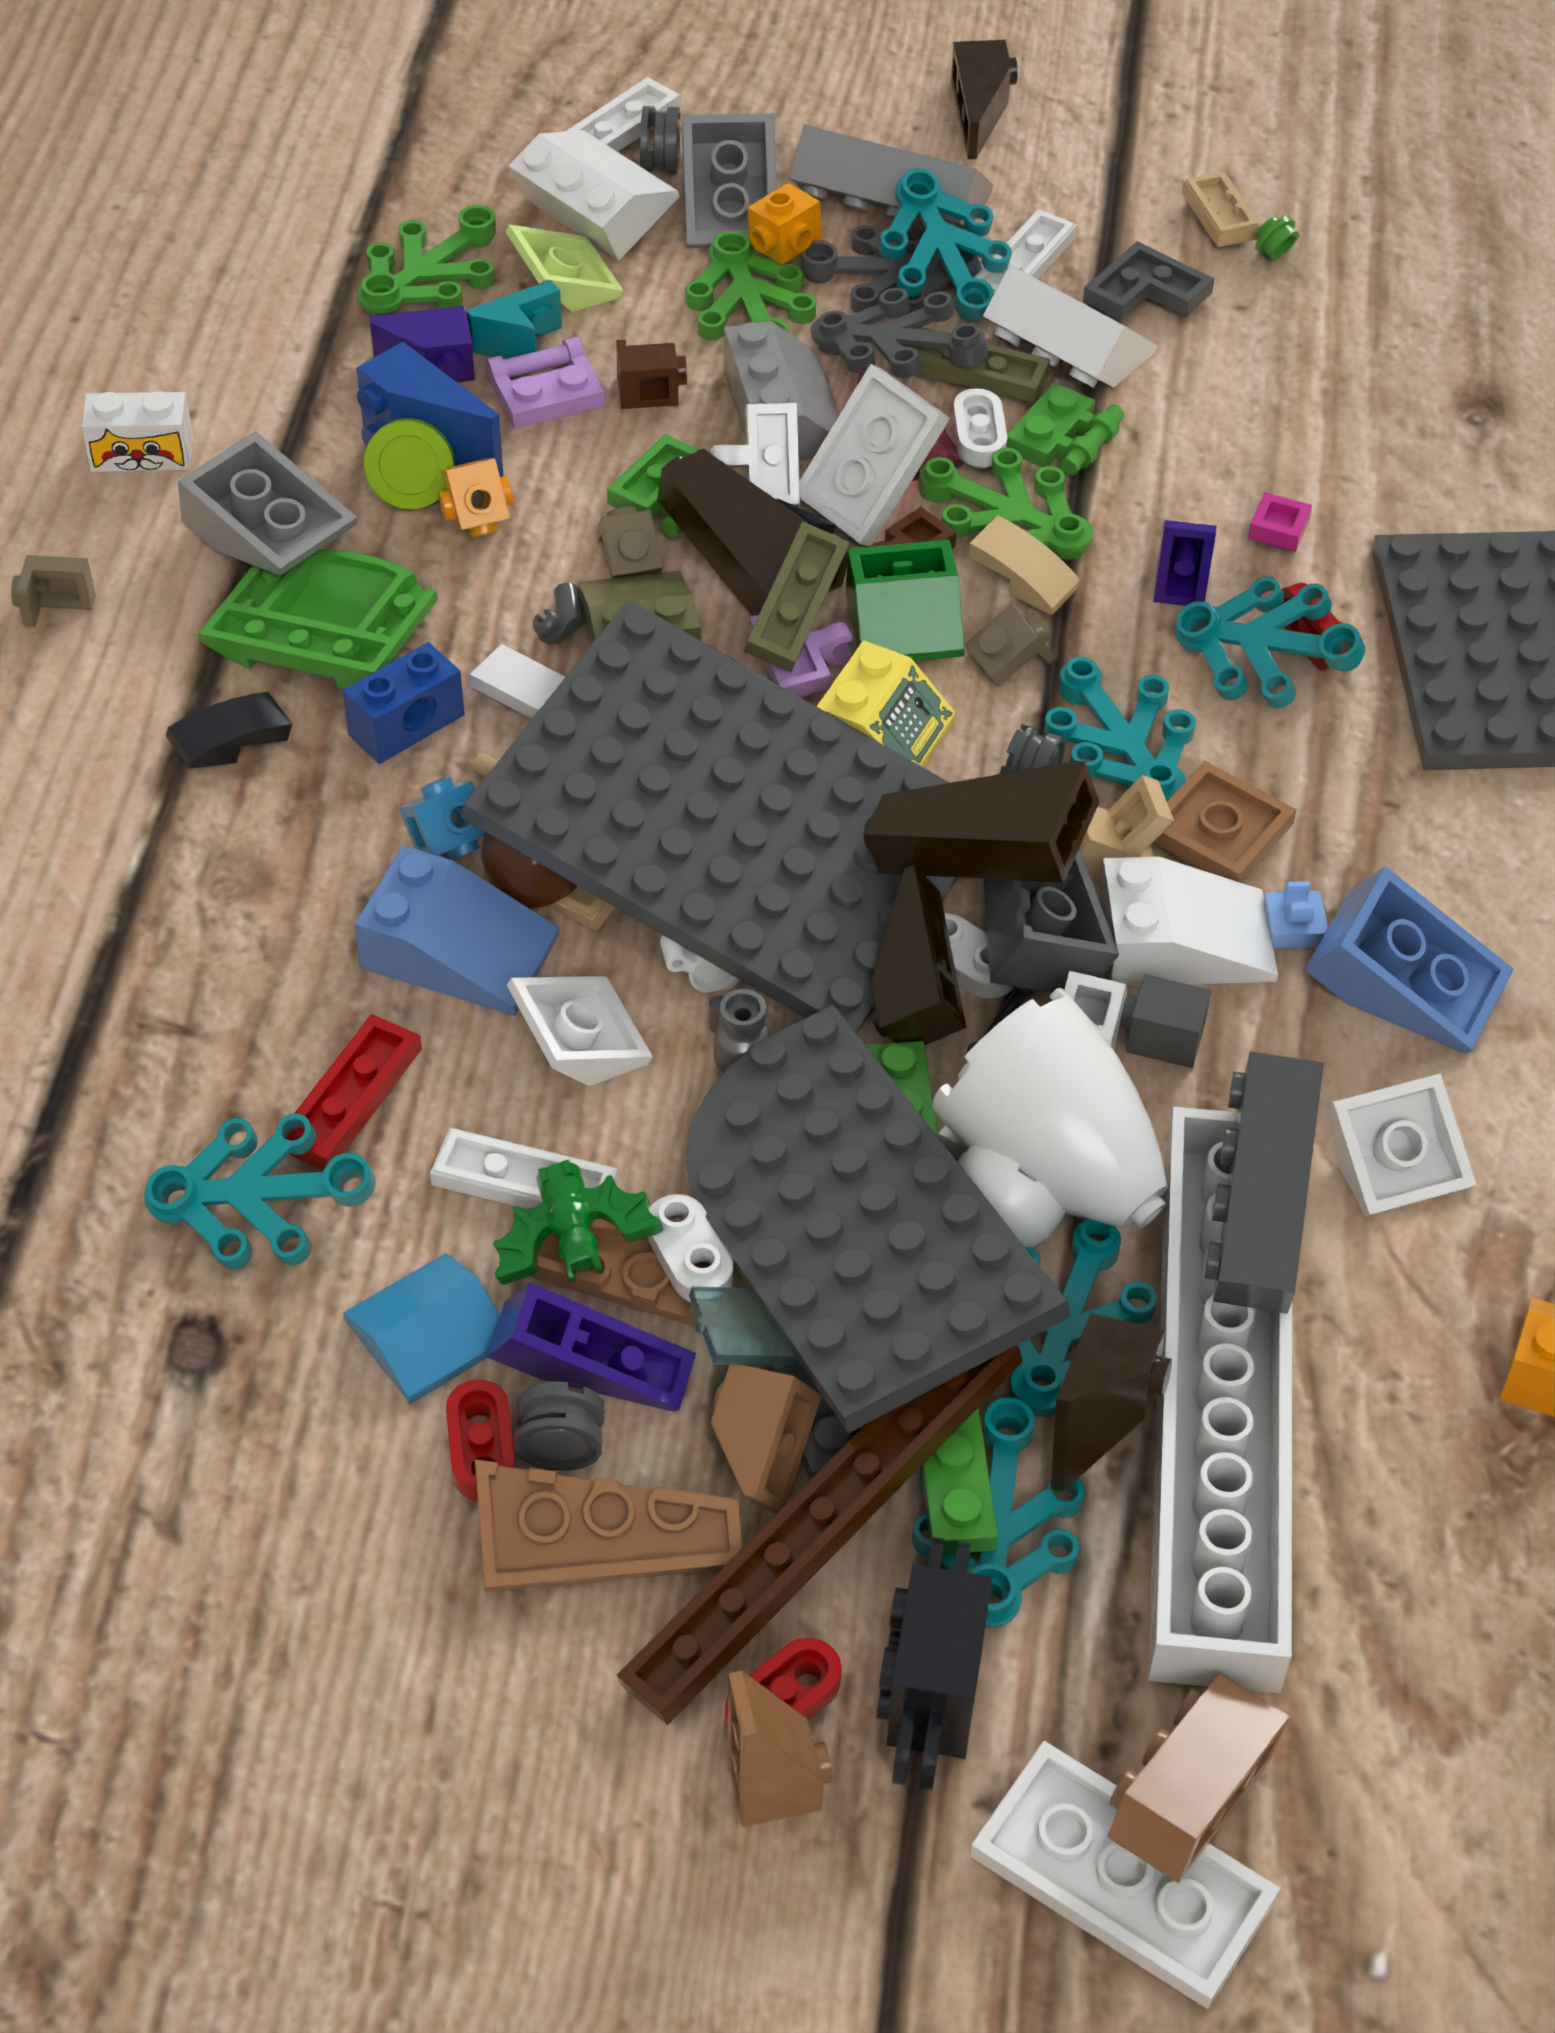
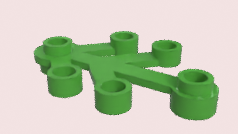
M471 205L462 209L458 215L459 231L424 255L422 248L427 244L426 226L416 220L403 222L399 226L398 232L400 246L404 248V269L396 275L389 273L395 267L394 248L384 242L371 244L366 249L367 265L371 270V274L362 280L361 287L358 290V302L361 308L376 315H386L396 311L403 304L435 302L437 309L458 307L463 305L461 286L456 282L444 280L467 279L468 285L475 289H486L492 286L495 277L494 265L491 261L478 258L469 262H446L468 246L479 248L491 243L492 238L496 234L494 211L484 205ZM444 281L436 286H413L417 282Z
M738 231L722 232L714 238L713 244L709 248V261L711 264L697 280L689 282L685 287V303L690 309L701 311L698 315V334L707 340H717L724 336L726 319L741 302L750 322L772 321L788 333L789 327L784 321L770 318L763 300L788 309V317L794 323L807 324L816 318V299L810 294L798 293L803 288V270L797 265H781L774 260L755 254L754 247L750 244L748 236ZM750 271L774 278L775 285L752 277ZM727 274H730L733 282L713 304V288Z
M1001 448L994 452L992 458V474L1000 479L1005 495L959 476L953 462L944 457L931 458L921 468L918 489L924 499L930 502L943 503L958 496L988 509L986 511L971 512L968 507L961 504H951L945 507L942 511L941 521L957 532L956 538L964 537L969 532L982 531L999 515L1017 526L1024 525L1031 528L1032 530H1026V532L1042 542L1060 559L1071 560L1079 558L1092 543L1093 528L1086 519L1071 513L1063 494L1065 474L1057 467H1042L1035 475L1034 491L1039 497L1045 499L1049 514L1033 508L1020 475L1022 455L1013 448Z

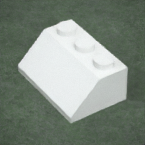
M584 130L539 133L508 165L527 201L577 234L587 236L592 244L618 261L680 197L676 189Z
M1009 265L983 314V317L998 324L994 334L1016 346H1019L1022 339L1035 345L1031 354L1049 358L1050 364L1054 367L1057 366L1060 359L1073 365L1069 375L1093 388L1098 380L1114 388L1153 356L1158 348L1156 344L1121 323L1012 265Z

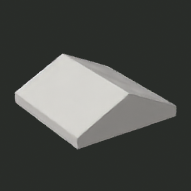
M607 976L510 978L507 987L552 1069L585 1085L593 1086L649 1065L653 1056Z
M1441 1073L1342 1099L1330 1104L1338 1166L1365 1217L1477 1186Z

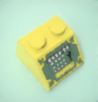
M865 640L862 641L817 705L823 711L921 767L925 766L955 721L956 716L953 708L912 658Z

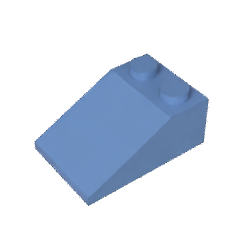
M402 845L355 923L360 968L515 1016L519 1007L511 995L507 984L512 977H537L559 936V927L454 860Z
M1386 866L1348 892L1305 968L1306 972L1348 1005L1465 1054L1473 1049L1514 970Z

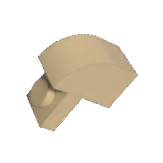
M1141 775L1109 810L1097 807L1080 845V850L1093 885L1100 884L1103 858L1154 857L1150 845L1174 821L1158 780Z

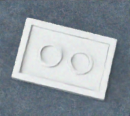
M870 364L799 481L800 499L859 544L870 547L950 418L886 371Z

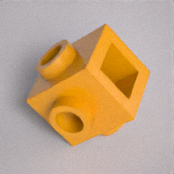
M786 183L747 207L750 244L758 252L765 254L781 265L808 249L812 241L822 240L820 201L790 183Z
M485 458L440 469L446 491L438 492V497L445 521L453 520L455 529H469L470 537L500 530L498 521L510 518L508 506L514 505V496L508 476L500 477L495 458ZM476 490H479L482 496L481 503L477 507H473L471 496Z

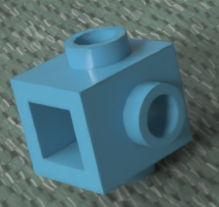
M451 776L441 778L420 788L423 795L422 798L398 808L413 846L417 850L437 856L447 853L449 859H455L480 848L477 839L484 836L485 831L461 818L464 803L476 790L472 781L453 783Z

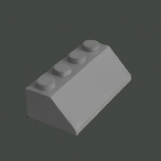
M805 124L803 125L789 176L790 180L802 187V191L817 200L826 201L828 194L844 198L842 205L869 212L870 205L886 209L885 216L891 219H895L901 207L895 196L897 183L908 171L913 169H926L932 172L937 177L943 193L973 205H985L993 188V184L976 168ZM940 212L944 222L964 229V220Z

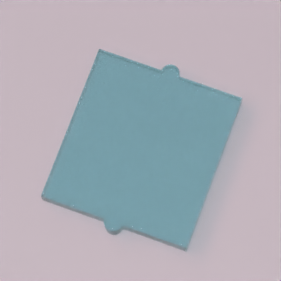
M691 1287L689 1298L697 1317L695 1330L703 1334L713 1364L801 1366L748 1288Z

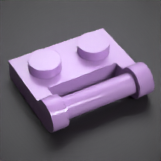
M579 337L564 339L560 346L504 360L500 355L485 360L489 382L514 429L605 406V391L584 354ZM565 364L568 365L564 368L532 376H525L512 381L510 380V378L525 375Z

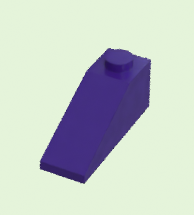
M530 1282L505 1301L487 1357L543 1381L568 1382V1387L577 1389L586 1386L601 1395L672 1412L680 1409L696 1353Z

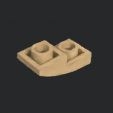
M999 515L969 543V559L1011 579L1010 595L1051 616L1080 587V579L1054 552L1031 534Z

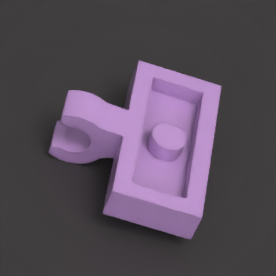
M759 615L749 617L750 632ZM846 622L833 623L824 629L814 632L810 631L792 673L764 661V664L773 682L801 698L828 691L831 687V674L825 661L831 665L848 663L853 655L847 644L852 641V635Z

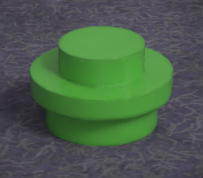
M1288 215L1281 218L1274 216L1267 220L1256 234L1258 240L1255 249L1260 255L1267 254L1272 260L1282 257L1294 246L1299 238V232L1295 229V221Z

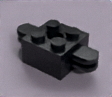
M932 1537L927 1566L912 1564L908 1589L895 1588L889 1625L891 1628L888 1647H885L881 1667L880 1694L876 1716L877 1719L889 1720L886 1746L897 1747L892 1783L906 1786L912 1750L921 1751L924 1754L919 1788L933 1790L938 1754L966 1759L992 1577L967 1573L971 1543L958 1541L953 1570L941 1569L945 1538Z

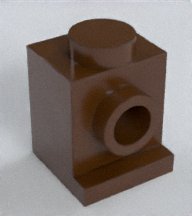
M626 339L616 340L617 379L621 409L679 406L678 386L687 385V367L685 356H676L675 343L626 346Z

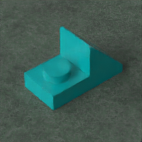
M552 280L466 310L473 353L495 357L500 355L503 359L536 352V337L562 328L560 290Z

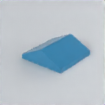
M445 1253L343 1312V1317L404 1398L411 1404L488 1358L487 1354L500 1314L478 1277Z

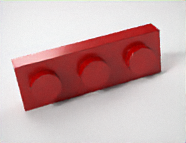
M371 1014L294 1114H301L309 1120L315 1130L316 1140L309 1151L303 1154L289 1155L324 1170L331 1159L343 1154L422 1050L421 1036ZM298 1127L291 1130L287 1140H298L304 1134L305 1128Z

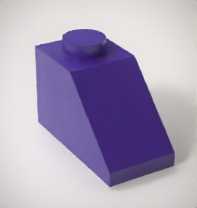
M465 306L369 316L374 357L403 341L454 381L475 380L472 340Z
M1169 520L1163 522L1153 602L1183 606L1198 601L1205 602L1217 526Z

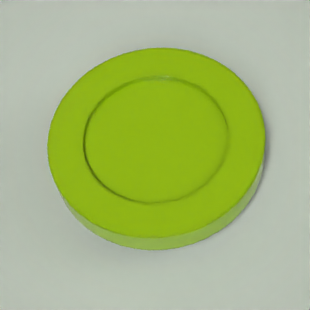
M415 418L396 419L382 426L369 441L364 455V471L373 491L386 503L408 510L421 509L438 501V492L446 491L440 469L455 466L452 447L443 433L432 424Z

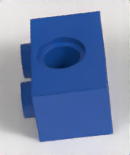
M430 642L423 644L342 690L348 735L378 764L383 763L465 715L461 671Z

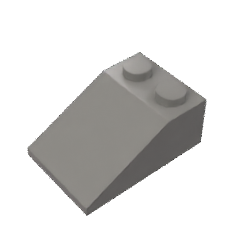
M774 113L683 115L682 146L687 248H710L714 238L726 231H738L749 238L747 207L777 190Z
M256 431L178 481L182 523L215 551L280 576L358 524V517Z

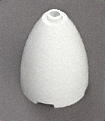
M1057 988L1049 996L1053 1001L1040 1007L1031 999L990 1030L964 1056L968 1062L959 1072L958 1078L960 1080L952 1089L948 1083L939 1088L932 1102V1112L968 1148L976 1146L989 1149L997 1154L1009 1157L1021 1165L1018 1171L1033 1181L1037 1179L1042 1183L1063 1209L1093 1221L1126 1228L1135 1223L1141 1229L1152 1222L1167 1205L1161 1198L1168 1187L1161 1151L1151 1120L1135 1085L1104 1036L1068 993L1062 988Z

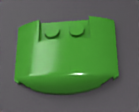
M320 549L281 576L253 565L199 631L198 636L200 642L248 669H251L256 661L334 678L337 688L345 689L390 664L437 602L438 597L436 591L431 586L425 592L416 584L415 573L393 562L361 553Z

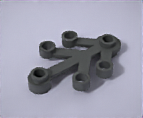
M861 225L852 232L853 251L860 255H872L875 253L879 257L838 256V250L833 244L826 241H812L808 249L801 252L800 268L803 270V274H805L808 281L817 284L828 282L834 274L880 275L867 284H859L851 290V309L857 313L878 305L879 296L883 291L897 287L899 270L909 263L924 231L919 227L912 226L907 233L908 245L904 257L899 260H888L879 252L881 237L879 230L870 225ZM887 242L891 246H896L892 242ZM958 249L972 278H974L981 271V262L978 256ZM937 251L926 271V276L928 277H926L923 292L916 297H908L910 309L907 314L924 308L923 300L927 295L939 292L948 285L954 287Z
M890 288L880 294V304L851 315L841 311L826 312L812 324L810 330L812 340L818 344V348L822 352L828 354L841 353L846 359L848 370L857 374L865 373L870 364L876 365L873 346L863 342H872L890 363L892 374L898 378L912 377L920 371L918 351L915 348L902 347L901 345L949 350L951 362L959 367L976 366L984 362L988 357L986 335L976 324H961L956 326L952 332L917 329L933 322L946 321L953 316L952 297L946 292H934L927 295L923 300L924 308L907 314L910 309L907 291L902 288ZM886 318H896L880 325H871Z

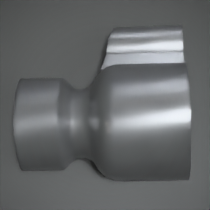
M737 989L726 995L715 996L709 1001V1028L715 1033L714 1061L722 1073L744 1053L753 1048L757 1042L771 1036V1031L765 1022V1000L755 991Z

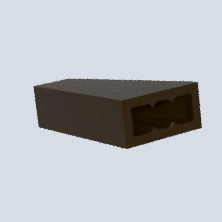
M704 448L686 457H676L661 469L657 501L750 615H759L802 521L807 524L810 523ZM847 551L828 593L843 586L847 569Z
M1072 761L883 794L872 817L865 824L863 835L865 845L871 851L880 874L902 875L904 868L914 864L925 876L1064 883L1100 801L1086 762Z

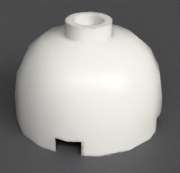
M976 1146L967 1147L964 1153H962L957 1162L1024 1247L1029 1246L1034 1249L1048 1240L1061 1223L1067 1211L1059 1205L1048 1189L1037 1179L1033 1181L1020 1173L1018 1170L1021 1165L1009 1157Z

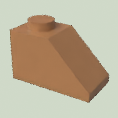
M730 1362L724 1382L721 1383L715 1394L714 1413L711 1424L743 1495L770 1512L777 1514L788 1503L822 1395L795 1376Z

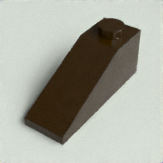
M1006 40L953 42L951 83L967 159H977L1008 105L1010 85L1017 84L1016 57H1009Z
M913 864L904 868L871 983L875 1005L871 1006L870 1012L874 1026L882 1037H889L895 1043L924 1041L925 1046L967 1027L941 893Z

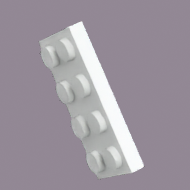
M1043 1741L971 1844L970 1857L1208 2010L1276 1902L1281 1888L1209 1843L1179 1883L1107 1837L1117 1813V1809L1109 1805L1111 1796L1117 1786L1051 1744Z

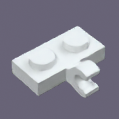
M797 403L747 404L745 406L746 445H713L711 454L731 468L747 467V479L773 498H778L798 506L800 504Z

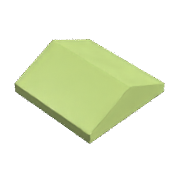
M508 224L505 233L537 282L541 284L552 280L560 290L561 304L571 312L621 297L624 290L587 236Z

